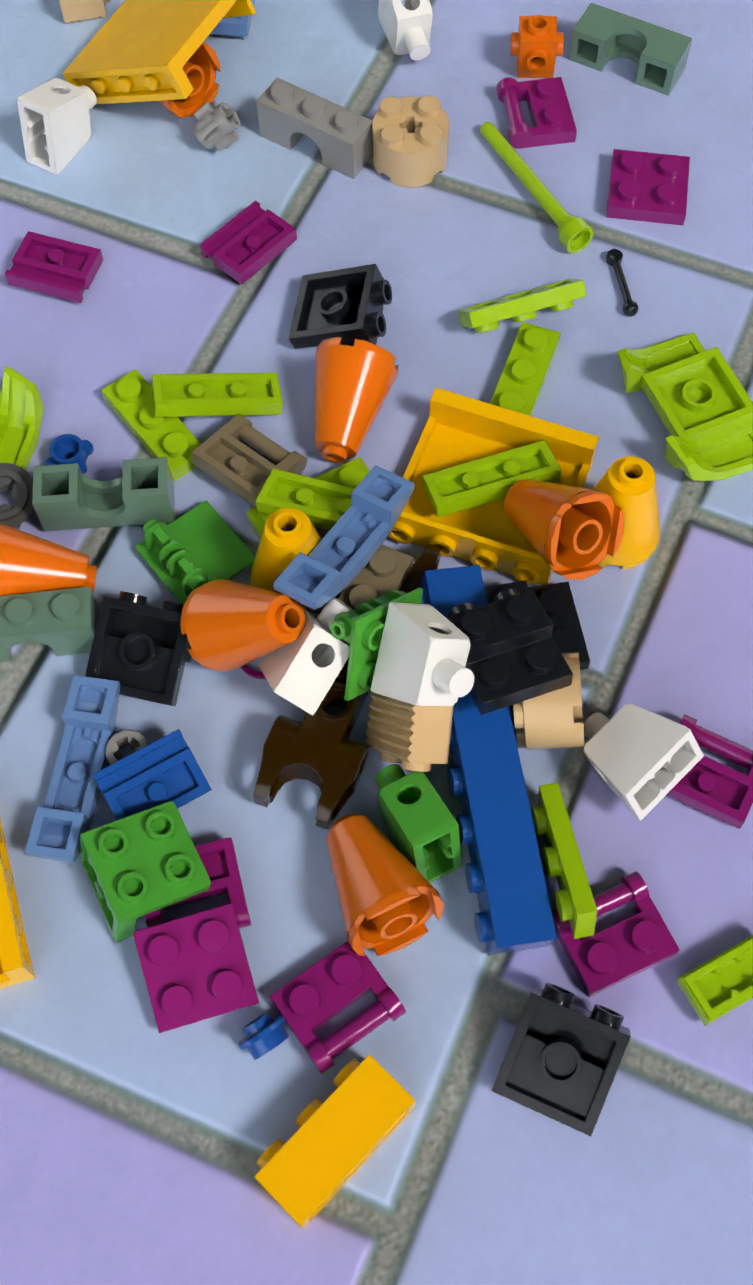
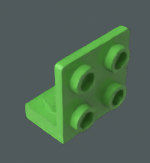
M172 801L80 834L79 858L115 943L133 936L137 918L207 891L210 888L211 880L177 806Z

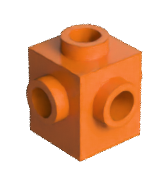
M519 16L518 32H511L510 56H516L517 78H553L556 56L563 55L564 33L557 32L556 16Z

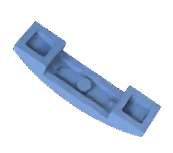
M375 465L351 493V506L308 556L300 552L273 583L274 590L314 610L332 600L360 573L384 542L414 491V483Z
M73 675L62 714V719L66 724L44 805L43 807L37 806L24 852L26 856L75 863L80 853V834L89 830L101 792L93 774L106 768L108 765L106 745L114 735L120 694L119 681Z

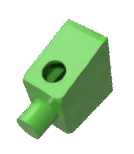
M392 764L383 768L376 775L375 780L380 787L378 798L382 820L396 847L430 883L462 867L459 824L424 772L415 771L406 775L399 764Z

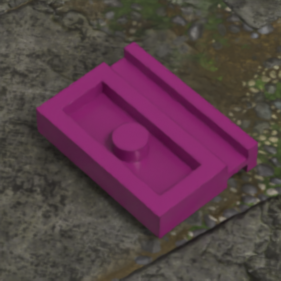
M255 200L201 243V253L204 258H211L215 266L242 285L297 240L296 228L269 209L263 210L260 207V203Z
M28 231L12 259L13 266L10 270H6L4 274L8 285L82 303V294L85 289H89L103 262L101 249Z

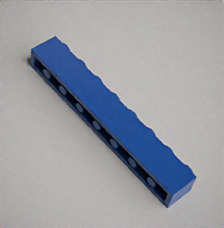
M480 565L424 572L419 587L423 589L421 604L433 606L444 617H447L454 607L462 603H472L475 607L488 604ZM470 693L463 697H458V701L453 707L449 746L452 767L447 769V780L451 796H458L461 814L456 816V821L459 824L460 843L467 844L471 862L465 865L466 882L469 892L477 894L480 912L474 915L476 935L479 943H486L488 956L546 947L555 941L557 936L510 708L507 706L481 715Z

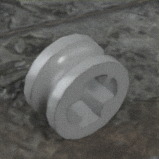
M123 730L112 736L106 745V756L110 765L123 757L120 751L123 747L130 745L131 749L134 750L138 746L135 750L136 752L147 746L145 737L133 730Z

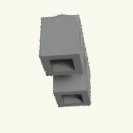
M276 78L256 100L259 133L263 138L291 150L303 135H306L319 147L322 155V165L352 179H355L373 157V120L280 78Z

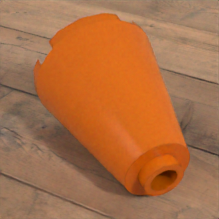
M204 42L182 68L194 88L187 99L158 101L177 117H195L194 112L206 102L211 103L218 93L219 84L215 83L216 70L221 72L220 62L216 52Z
M333 337L323 340L316 350L315 448L322 452V458L330 462L345 463L346 459L354 458L357 455L398 374L399 365L394 366L396 358L382 347L364 340L355 339L354 346L340 345L342 337Z
M522 479L513 484L505 496L504 511L508 518L550 568L566 579L583 580L597 574L602 569L598 564L607 554L613 557L619 548L624 533V515L621 508L615 505L613 498L602 491Z
M0 523V596L90 587L92 592H94L97 566L89 565V555Z
M217 579L197 587L190 593L182 609L180 627L182 635L187 634L192 648L187 650L194 660L204 668L216 671H230L296 641L301 636L305 627V613L300 602L282 593L231 580Z
M348 814L333 823L326 841L347 937L352 949L358 955L365 956L363 949L373 948L377 956H382L403 949L428 932L424 923L433 914L437 921L443 914L444 902L439 892L367 816Z

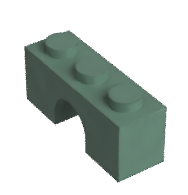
M590 3L573 29L569 60L601 72L612 59L627 58L633 60L639 65L635 84L669 96L686 67L692 38Z
M167 457L122 460V476L109 481H99L86 477L81 472L78 463L34 466L32 505L44 531L144 525L152 519L164 523L175 521L174 483Z
M81 587L0 596V662L11 661V647L22 643L47 645L54 650L56 656L90 653L100 613L91 588Z

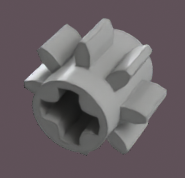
M213 100L211 103L206 102L194 112L195 117L199 120L193 127L195 136L207 149L216 147L220 152L224 148L228 149L239 140L235 130L240 126V120L233 108L227 103L221 102L218 105Z

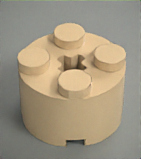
M430 95L422 98L413 96L384 98L380 102L379 109L374 115L372 122L373 165L380 176L382 172L390 177V183L400 187H420L431 183L434 175L440 171L441 174L443 173L448 162L449 119L446 112L441 108L440 100Z
M578 652L561 653L573 672L570 686L513 704L518 748L534 750L584 747L582 690Z

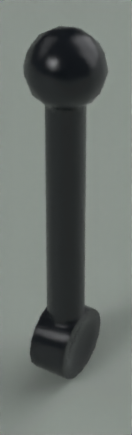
M612 249L607 253L606 262L614 268L625 303L623 312L626 316L632 317L639 310L638 304L632 301L622 270L623 254L620 250Z

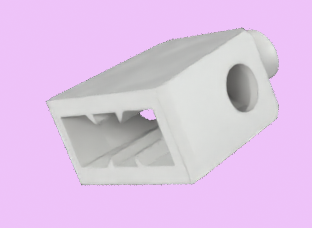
M379 0L378 19L393 53L398 56L409 53L412 60H422L427 57L431 52L430 36L433 19L430 1L405 0L404 7L402 0Z
M53 78L17 98L27 162L58 175L88 142L92 134L89 110L97 103L96 95L89 87L85 85L78 87L62 79Z
M335 597L327 602L318 617L303 608L305 627L301 636L296 641L264 655L258 664L274 693L312 716L317 711L349 658L350 644L343 639H336L331 633L330 625L337 614L353 609Z
M389 602L370 690L412 705L453 706L458 701V697L467 695L474 685V674L470 669L466 668L471 645L469 637L429 604Z
M632 703L624 705L611 719L597 712L592 714L584 724V735L590 739L584 746V754L601 779L640 821L704 757L689 728Z

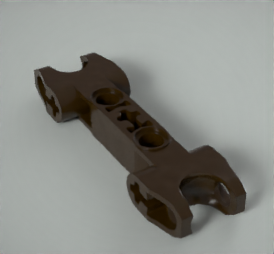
M429 544L425 548L421 557L413 564L400 591H404L407 594L419 588L424 572L438 569L441 547ZM343 590L335 598L339 599ZM349 658L313 716L306 713L302 723L282 715L277 717L263 746L260 771L253 793L254 803L267 808L285 783L294 779L311 781L321 791L315 816L317 820L316 826L329 830L341 809L354 794L369 753L368 746L349 740L369 692L367 691L349 701L344 699ZM332 705H338L343 707L345 712L333 716L325 713L324 709Z

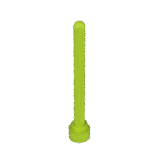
M484 122L480 127L482 136L556 223L559 233L558 238L562 245L570 253L583 250L593 238V229L583 218L570 216L493 123Z

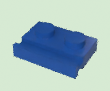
M180 729L93 774L116 820L169 801L174 802L178 809L212 790L193 753L184 740Z

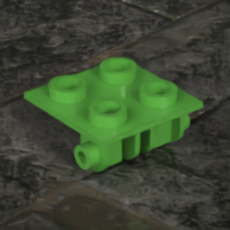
M207 500L168 525L164 522H158L156 519L148 521L143 526V532L145 533L144 541L135 546L138 553L180 604H185L190 593L197 587L203 586L212 580H230L251 566L255 560V556Z
M418 588L407 594L404 591L393 589L377 599L372 598L366 601V603L357 605L354 611L341 612L335 616L334 621L330 625L332 635L336 639H343L350 644L344 698L346 701L371 689L389 602L421 604L423 589Z

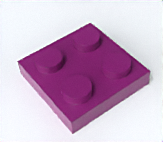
M614 149L611 161L606 217L683 225L687 208L690 157Z
M232 902L133 932L159 1033L259 1003Z

